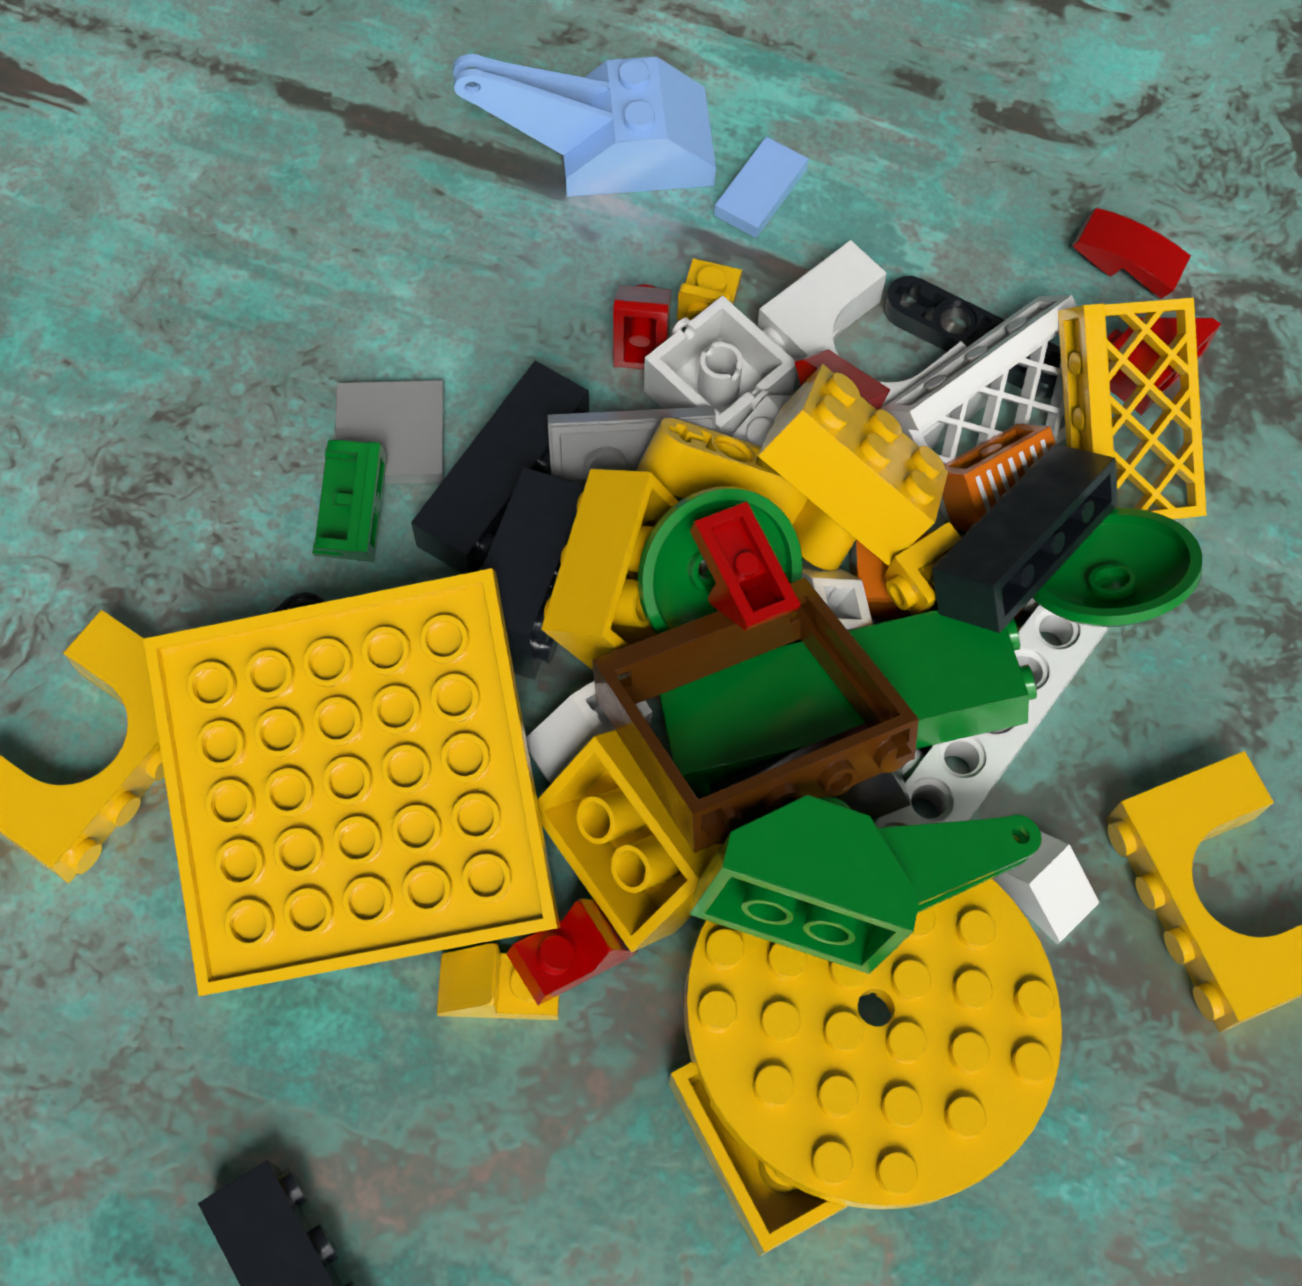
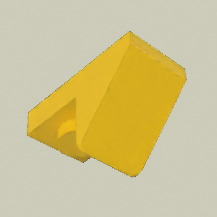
M489 943L441 954L437 1016L559 1020L560 995L538 1006L508 958L507 953H500L498 944Z

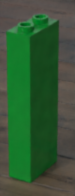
M938 610L849 630V633L919 718L916 749L1028 723L1029 700L1037 698V691L1030 666L1028 664L1019 666L1015 650L1020 649V639L1014 618L1000 633L939 615ZM803 642L781 646L660 694L673 762L698 799L711 794L710 784L865 723Z

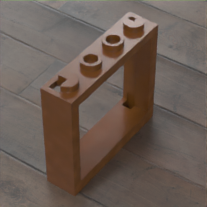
M806 578L790 583L801 604L798 610L747 631L743 630L720 611H717L592 660L596 701L694 853L715 844H723L731 831L806 795L816 798L838 796L848 791L855 784L883 772H894L902 768L907 762L915 759L919 718ZM801 639L869 728L698 799L636 704ZM626 673V678L618 679L617 676Z

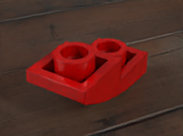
M1095 208L1089 213L1072 247L1109 277H1112L1123 268L1160 299H1163L1175 290L1191 257L1190 254L1177 244L1151 228L1128 217L1100 208Z

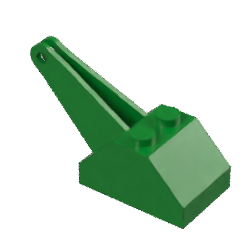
M806 795L730 832L698 879L689 915L870 974L914 932L918 913L1022 865L1039 849L1042 841L1041 833L1038 826L1030 818L1023 815L877 828L869 815L851 810L841 800L831 797L816 798Z

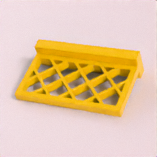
M1194 298L1106 305L1104 303L1090 304L1058 310L1067 447L1115 457L1116 468L1118 469L1116 472L1117 490L1128 478L1144 493L1134 509L1155 512L1171 519L1207 516ZM1176 311L1177 335L1170 345L1167 346L1150 328L1163 312ZM1148 313L1142 321L1135 315ZM1119 316L1134 330L1119 351L1107 340L1106 317ZM1142 339L1160 355L1146 376L1127 359ZM1168 365L1180 375L1181 389L1172 401L1154 385ZM1119 368L1137 385L1123 405H1120L1110 395V380ZM1145 394L1164 410L1149 430L1131 415ZM1172 419L1183 429L1184 443L1175 455L1157 440ZM1122 424L1126 425L1141 440L1126 460L1114 451L1113 436ZM1149 448L1167 464L1152 485L1134 469ZM1175 473L1186 482L1188 506L1174 507L1160 494ZM1152 503L1160 508L1148 510Z

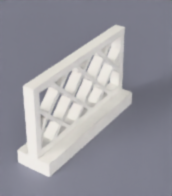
M1038 296L881 409L894 416L901 425L902 432L919 447L922 445L927 446L922 435L923 431L936 422L948 424L942 454L938 455L944 464L955 459L962 429L979 433L976 446L1001 433V431L995 430L1002 400L1019 404L1014 425H1028L1032 408L1047 412L1048 416L1045 426L1051 427L1055 443L1059 444L1066 438L1065 419L1061 421L1062 417L1065 418L1061 363L1060 367L1057 368L1043 364L1049 340L1056 335L1059 336L1058 310L1077 307L1073 296ZM1016 364L1028 367L1021 397L1004 392L1009 369ZM1041 372L1057 376L1050 405L1034 401ZM976 393L988 396L981 426L964 421L969 398ZM941 498L940 512L944 520L950 521L943 498Z

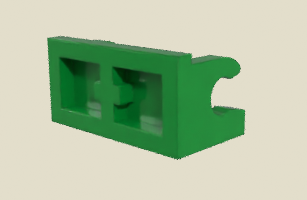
M344 440L327 441L316 537L312 550L314 556L367 562L375 561L387 455L381 443Z

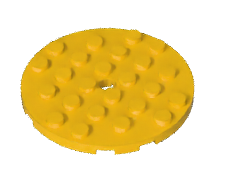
M993 879L918 913L914 932L870 974L706 920L697 937L685 982L684 1019L692 1064L696 1065L700 1079L711 1100L709 1104L736 1142L742 1148L745 1146L762 1163L774 1170L778 1178L808 1194L830 1202L857 1208L879 1210L902 1209L930 1204L957 1194L993 1173L1022 1146L1042 1116L1054 1088L1060 1063L1062 1020L1058 989L1052 968L1043 946L1028 919L1012 898ZM876 993V997L884 1001L888 1012L891 1013L887 1024L883 1026L867 1024L858 1012L857 1004L860 997Z

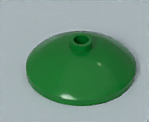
M722 486L693 493L675 504L664 514L646 541L638 571L640 603L648 623L656 634L718 611L708 600V596L716 582L709 568L703 574H699L698 568L704 558L690 533L694 521L747 501L789 583L801 579L802 554L799 540L790 520L777 505L755 492L738 487Z
M1115 508L1033 596V599L1049 612L1082 625L1122 627L1147 622L1179 606L1194 592L1202 575L1201 547L1197 539L1187 528L1169 517L1141 509Z

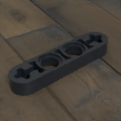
M903 276L895 279L889 286L884 304V312L889 322L946 352L959 342H962L967 347L1005 321L915 276ZM908 297L914 298L917 301L912 303L909 308L903 307L900 304L905 302ZM931 307H934L935 311L932 321L925 317L929 315ZM946 317H958L966 323L968 330L961 334L949 333L942 327L940 321ZM1048 342L1043 364L1059 368L1061 363L1060 347ZM1018 364L1009 369L1006 382L1022 389L1028 367H1022ZM1040 374L1035 396L1052 398L1057 376L1050 374L1048 378Z

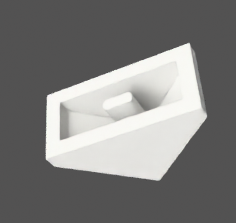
M1040 831L1042 841L1039 849L1022 865L992 879L1058 945L1100 902L1070 844Z

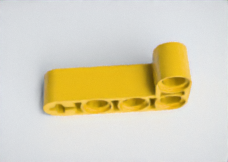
M664 418L661 420L637 466V471L651 472L672 495L686 498L704 489L722 486L743 488L760 494L777 505L790 520L799 540L802 557L806 561L823 570L834 571L840 567L856 538L760 459L758 454L762 446L679 419Z

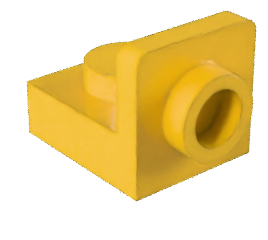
M693 258L686 282L682 283L679 289L677 320L687 317L691 321L722 295L734 305L741 284L742 269Z
M950 522L896 555L883 576L886 580L888 594L893 602L902 610L908 609L912 616L929 612L937 600L935 591L929 585L932 583V567L940 557L945 555L961 539V536Z

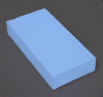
M766 136L715 204L714 216L757 239L806 172L809 158Z

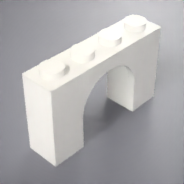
M850 240L759 309L757 327L795 361L828 349L838 355L834 345L835 338L880 303L887 273ZM959 342L923 372L910 379L899 382H880L890 389L882 407L963 351L967 346ZM796 372L795 381L801 387L798 373ZM976 393L969 398L964 418L965 422L986 406L987 395ZM936 422L922 432L925 442L930 449H933L945 439L948 424Z

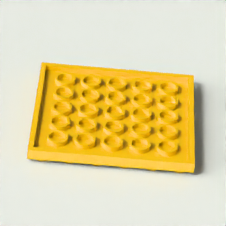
M492 568L143 639L198 997L560 927L496 571Z

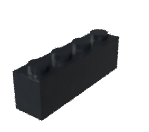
M534 361L412 520L411 525L417 547L462 574L476 572L480 565L485 562L523 467L551 475L548 415L590 413L589 390Z
M1054 444L1036 463L1030 466L1018 482L1007 493H1004L998 502L976 524H973L967 533L945 555L940 557L932 567V584L936 592L939 615L1000 633L1118 505L1115 457Z
M266 1160L198 1203L240 1286H343L331 1265L332 1262L340 1258L339 1253L321 1223L311 1228L300 1207L309 1201L308 1196L298 1177L290 1167L281 1172L278 1166ZM351 1281V1282H349L348 1284H346L345 1286H356V1285L354 1284L353 1281Z

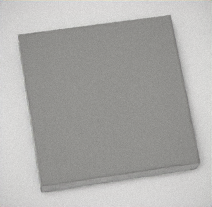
M443 380L337 383L335 440L381 443L387 455L384 484L441 483L444 480L445 389Z

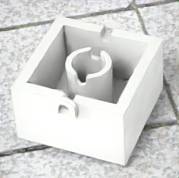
M722 295L691 321L687 317L682 318L673 328L672 336L645 357L644 392L662 409L714 406L716 432L732 436L766 395H793L797 370L794 363L795 360ZM683 327H686L687 329L684 332H682L681 329Z

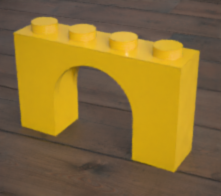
M100 610L63 654L81 676L125 706L128 722L127 734L118 755L108 767L94 777L69 785H53L38 781L0 755V834L68 884L77 874L85 873L95 864L101 854L104 841L116 827L124 826L134 817L141 804L140 798L154 781L165 778L143 642L144 638L103 610Z
M1245 751L1123 800L1106 818L1109 823L1108 835L1112 846L1120 856L1127 857L1137 876L1135 884L1140 899L1149 910H1155L1165 929L1164 941L1168 952L1176 963L1184 965L1195 986L1193 988V996L1197 1007L1207 1020L1215 1023L1219 1033L1302 997V925L1269 937H1252L1234 932L1223 926L1209 914L1201 903L1193 883V859L1201 842L1255 820L1274 803Z

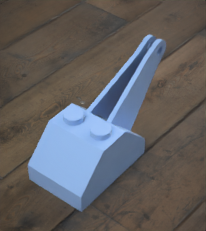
M478 54L462 55L453 63L454 90L458 96L479 106L563 155L567 197L715 186L716 163L705 87L659 57L606 60L585 77L506 63Z

